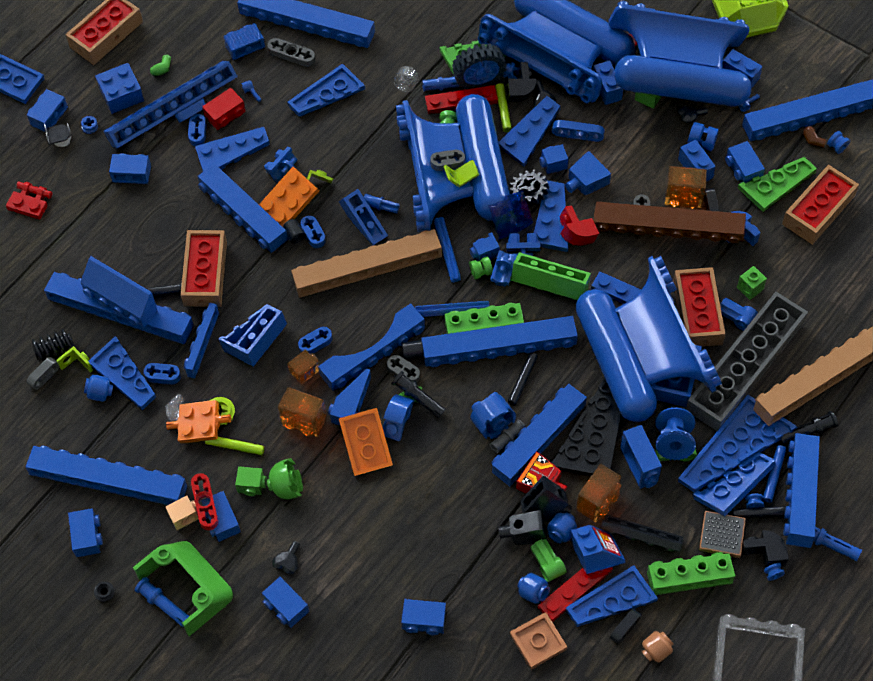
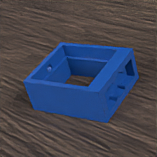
M642 425L623 431L620 449L639 488L653 487L659 480L662 465Z

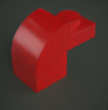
M572 205L566 206L560 214V222L564 226L560 234L570 244L577 246L591 244L599 235L593 219L579 221Z

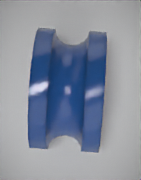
M87 116L81 120L83 132L92 134L97 130L96 118Z
M759 493L747 495L745 497L747 501L746 508L764 507L763 495Z
M781 563L772 564L764 569V573L768 574L767 579L769 581L778 579L785 574L784 570H781Z

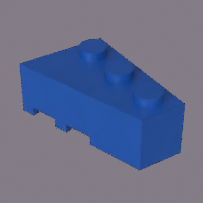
M266 304L249 316L248 321L241 326H235L233 328L234 331L225 337L221 336L218 340L224 352L254 367L287 325L282 311Z

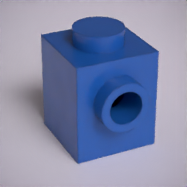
M563 144L542 149L539 161L547 174L568 169V157Z

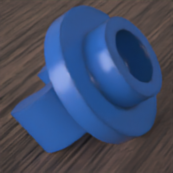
M514 62L511 64L507 63L506 72H504L503 77L506 78L508 76V79H517L513 72L518 75V67H514Z

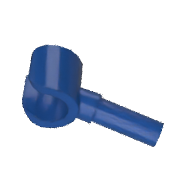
M251 81L242 83L244 93L250 91L258 102L262 100L255 92Z
M759 94L749 98L739 106L742 112L749 110L751 107L750 103L760 98Z

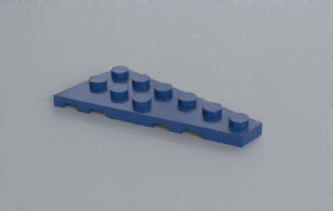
M747 395L681 474L678 482L695 493L723 474L736 468L753 455L780 441L784 434L794 432L797 426L783 417L768 426L753 410L756 402L755 399Z

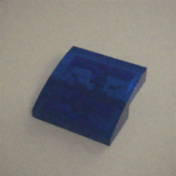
M523 190L505 196L506 200L488 205L499 239L508 237L510 233H517L533 223Z

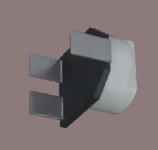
M44 124L48 145L55 144L58 147H64L70 143L71 132L69 125L61 124L46 128Z

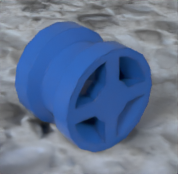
M837 131L829 138L827 145L833 147L835 152L840 154L848 147L850 139L844 138L843 134Z

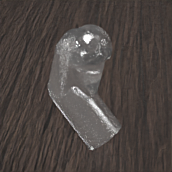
M177 394L166 405L167 418L171 421L178 419L179 404L185 400L180 394Z

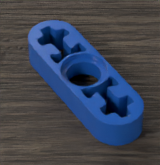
M556 120L553 123L552 133L559 137L599 142L604 139L605 129L600 125Z

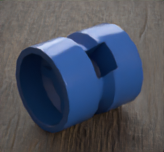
M694 122L687 144L697 140L704 150L712 152L719 129L711 126L705 128L704 124ZM704 133L708 134L706 141L702 140Z

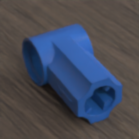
M728 298L723 299L720 304L722 315L732 320L735 326L742 331L747 328L758 314L754 308L750 306L742 307Z

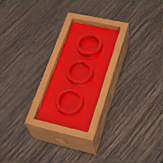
M105 0L65 35L69 47L95 65L143 23L140 9L129 1Z
M828 165L785 212L782 225L813 245L855 197L859 184Z
M187 230L181 286V299L184 307H208L209 303L222 307L227 248L224 230Z
M713 267L675 270L673 282L677 288L675 297L678 313L692 343L702 347L723 345L725 329Z

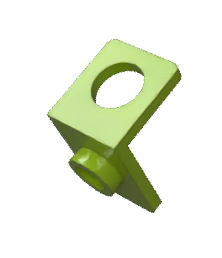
M473 160L455 171L447 165L443 166L448 180L458 187L479 176L478 169Z
M310 170L307 176L308 180L312 176L330 184L333 181V178L328 177L327 173L321 170L316 172Z
M74 346L56 360L61 370L78 359L89 372L93 371L88 356L84 352L80 353ZM70 356V358L63 363L64 359Z

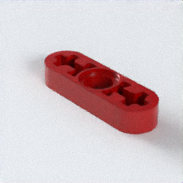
M199 473L191 479L197 514L201 527L205 530H213L218 525V516L209 478L205 474ZM200 480L203 481V492L200 491L198 485ZM204 497L210 499V503L207 506L199 504V501ZM208 511L211 518V523L209 524L206 522L205 514Z

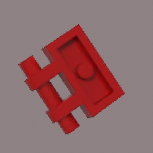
M18 182L16 188L22 191L21 193L13 191L6 204L7 210L40 220L48 206L47 201L43 199L45 197L51 198L52 191H48L47 188L42 186H32L29 182ZM30 193L37 194L35 198L28 196Z

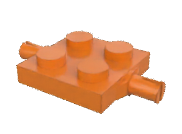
M217 400L179 404L178 420L166 422L167 430L178 429V442L181 444L218 439L220 423H231L232 418L230 414L220 416L219 402Z

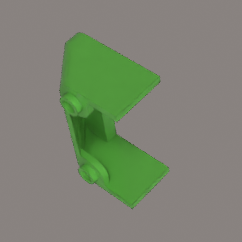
M181 541L159 546L135 565L133 569L138 579L142 580L158 567L167 566L176 559L201 586L192 596V602L198 610L182 622L188 636H191L232 601L233 592L231 587L190 542Z

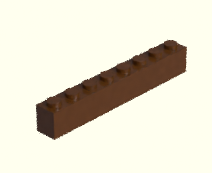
M596 202L593 221L600 232H607L609 230L621 234L632 232L637 235L653 234L657 237L668 235L674 238L690 237L694 240L703 238L715 242L727 240L731 243L744 242L746 214Z

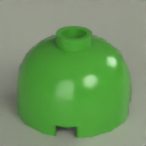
M291 458L276 463L271 468L269 479L267 480L269 490L273 491L281 499H293L302 496L299 493L303 491L299 470H294L292 465H295V462Z

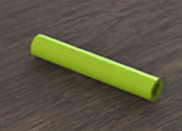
M500 83L495 88L503 131L509 132L512 128L504 84Z
M223 437L205 441V444L262 456L265 450L263 445Z

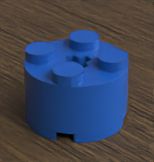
M493 392L483 401H477L471 407L473 410L470 417L471 421L486 439L487 437L491 439L499 437L501 431L508 429L510 422L514 424L516 420V413L497 392Z

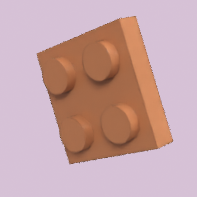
M546 612L510 631V636L530 669L567 650V645Z

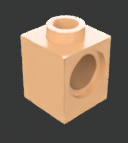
M188 496L165 506L176 530L198 520L195 501L190 502Z

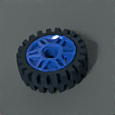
M481 44L480 47L474 45L473 49L469 47L467 51L463 50L461 55L456 56L452 64L453 73L458 85L465 89L485 87L489 83L492 85L495 83L494 80L499 81L500 77H503L507 68L502 51L499 47L497 48V46H492L491 44L486 46Z

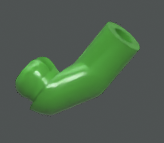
M163 55L162 62L151 67V74L159 76L167 73L171 57Z

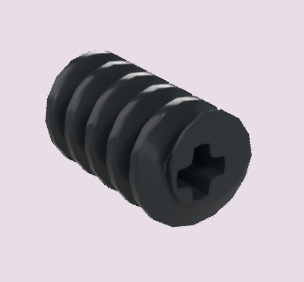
M62 329L61 336L54 332V338L47 334L46 341L41 336L39 337V343L32 339V346L37 360L40 357L44 361L46 354L52 358L53 352L60 356L61 350L64 353L67 352L68 347L71 349L74 346L70 331L67 334Z

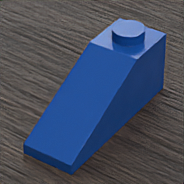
M359 189L339 201L348 218L372 246L388 236Z
M370 369L364 370L336 397L334 404L330 405L328 415L331 417V423L340 425L339 418L360 412L371 380Z

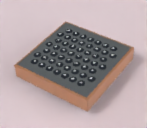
M705 511L699 551L730 553L731 557L740 558L746 518L731 515L723 516L719 513Z

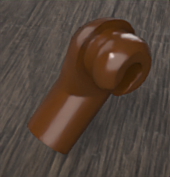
M807 126L803 131L807 143L824 148L826 139L817 137L814 127Z

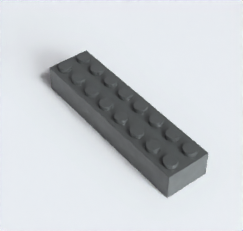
M775 292L715 366L722 382L721 385L715 387L717 391L712 393L702 383L688 400L686 410L718 431L802 327L808 311Z

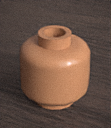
M655 631L642 642V646L645 649L642 653L649 661L654 659V661L660 663L673 652V643L663 631L661 633Z

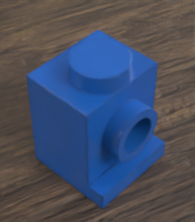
M491 232L487 238H481L474 242L473 247L470 248L472 258H476L477 261L486 256L492 260L497 258L500 247Z

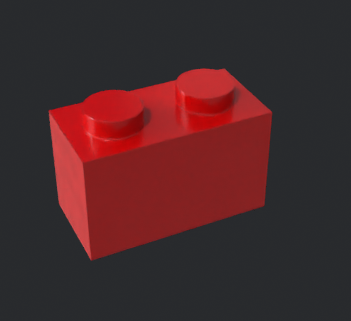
M232 88L202 106L204 117L216 130L225 127L230 121L240 117L245 112L244 101Z

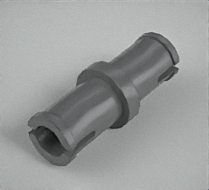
M517 419L514 424L508 429L501 431V435L489 444L491 449L495 453H499L510 441L514 442L520 430L524 427L526 428L525 424Z

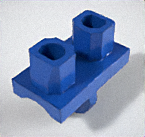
M288 146L285 150L279 149L275 153L276 160L274 162H267L264 166L266 172L277 183L298 161L292 153V148Z
M510 233L508 243H506L507 252H522L533 256V252L540 251L537 233H528L527 242L520 243V234Z
M499 250L490 281L495 282L499 286H509L513 263L517 254H508Z

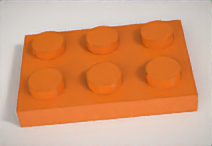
M292 167L259 205L283 227L287 221L295 219L320 190L296 168Z
M377 408L339 418L354 476L393 465Z

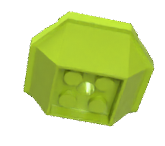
M712 0L719 18L727 17L732 22L737 20L745 21L750 30L747 37L776 31L789 6L787 0Z

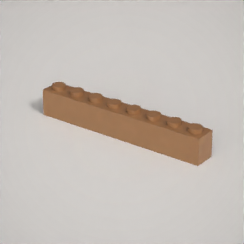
M435 229L425 230L420 234L408 235L402 239L390 240L384 244L373 245L360 251H352L346 255L334 256L324 261H316L307 266H299L291 270L292 277L300 298L442 257V247Z
M873 327L868 330H862L857 337L849 338L841 347L833 348L825 357L820 356L815 363L810 366L806 365L796 375H790L785 382L778 383L769 392L758 395L755 399L756 402L753 410L770 426L873 361Z

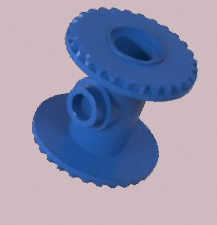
M677 407L661 411L656 418V427L661 433L656 440L657 452L662 457L670 460L688 458V456L693 454L696 447L694 437L689 434L695 427L694 416L688 410Z

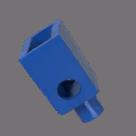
M588 151L569 169L570 181L565 184V187L570 193L579 189L583 195H588L609 185L611 173Z

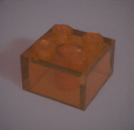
M669 166L665 205L701 208L706 189L707 169Z
M290 387L287 388L278 406L281 423L286 428H295L307 436L313 435L317 437L327 418L324 400Z
M600 464L578 494L576 510L596 523L600 517L604 518L609 511V504L611 502L615 503L620 495L619 490L622 486L620 484L621 476Z

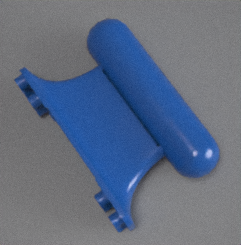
M514 0L515 9L520 15L524 16L523 19L517 22L506 23L491 14H486L481 18L478 37L480 44L495 45L497 48H500L504 55L520 63L528 62L529 68L560 84L569 94L578 95L585 103L595 102L600 94L602 79L598 73L591 70L597 57L605 62L610 60L612 65L616 66L617 62L624 56L636 54V42L629 33L623 30L612 29L609 26V22L568 0Z
M620 1L618 3V6L609 18V26L612 29L630 33L637 42L640 56H624L617 62L614 78L620 88L631 92L733 107L741 106L749 99L752 86L748 76L740 71L723 69V57L727 47L734 48L740 46L749 34V26L745 24L744 20L732 22L727 17L714 20L645 8V5L641 3L635 6L628 5L627 1Z
M477 94L463 97L456 107L457 123L426 121L412 111L407 100L402 101L401 105H396L400 140H408L419 195H413V210L417 220V232L430 231L432 221L439 210L449 203L468 197H473L476 211L480 217L493 221L504 218L511 208V197L492 110L488 100ZM460 150L465 155L464 164L473 160L478 169L479 176L458 187L448 180L445 170L436 171L431 168V155L441 151Z
M653 256L648 258L649 276L642 290L625 304L616 308L609 294L599 289L586 291L579 296L576 302L577 316L618 410L625 419L633 422L645 421L654 414L657 408L656 395L651 386L654 383L674 377H689L702 382L712 393L717 391L715 387L722 384L706 349L698 352L695 344L691 341L670 294L676 291L677 288L661 256L655 259Z

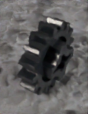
M526 170L524 175L519 173V178L514 177V182L510 183L511 188L509 192L512 200L516 201L517 205L522 203L523 207L527 204L532 207L534 202L540 204L539 200H545L544 195L549 194V184L546 176H542L541 172L536 174L535 170L532 173Z

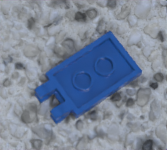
M0 54V92L26 104L45 79L44 74Z

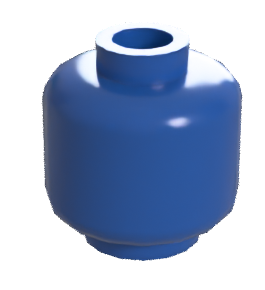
M91 375L90 379H86L84 393L88 399L104 402L107 396L112 395L113 385H110L108 377Z
M557 513L547 526L548 536L557 543L568 542L572 537L571 530L577 529L575 518L570 513Z
M534 573L527 574L518 582L519 595L534 604L544 601L549 594L548 582Z

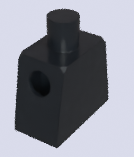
M542 476L520 500L523 513L541 510L544 520L548 522L557 513H571L572 506L568 504L566 491L545 476Z
M541 510L510 516V525L499 526L500 538L511 537L514 545L534 544L541 539L547 540L546 524Z

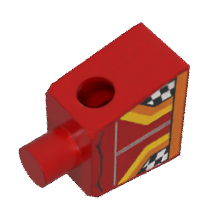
M536 452L517 480L516 489L527 493L542 476L547 477L565 491L567 486L559 482L561 470L540 453Z

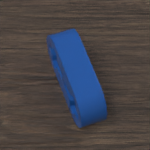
M203 98L199 99L174 115L178 122H182L203 110L202 106L206 103Z
M194 114L189 119L188 138L193 146L205 143L206 120L202 114ZM197 121H200L199 127H196ZM196 133H199L198 139H194L196 138Z
M313 216L303 217L301 228L306 234L305 237L313 248L323 247L326 239L318 221ZM309 223L310 225H312L313 229H310V227L306 224ZM315 234H316L317 238L320 239L319 241H317L316 239H314V235H315Z
M320 327L302 337L298 342L300 353L309 356L329 345L332 341L331 330L327 327ZM323 334L324 336H327V338H320V335ZM307 343V345H310V348L304 347V344Z
M150 363L144 368L146 380L152 383L176 384L181 379L180 370L175 365ZM153 370H156V373H154L153 376H150V373H152ZM171 372H175V374L170 378L169 375L171 374Z

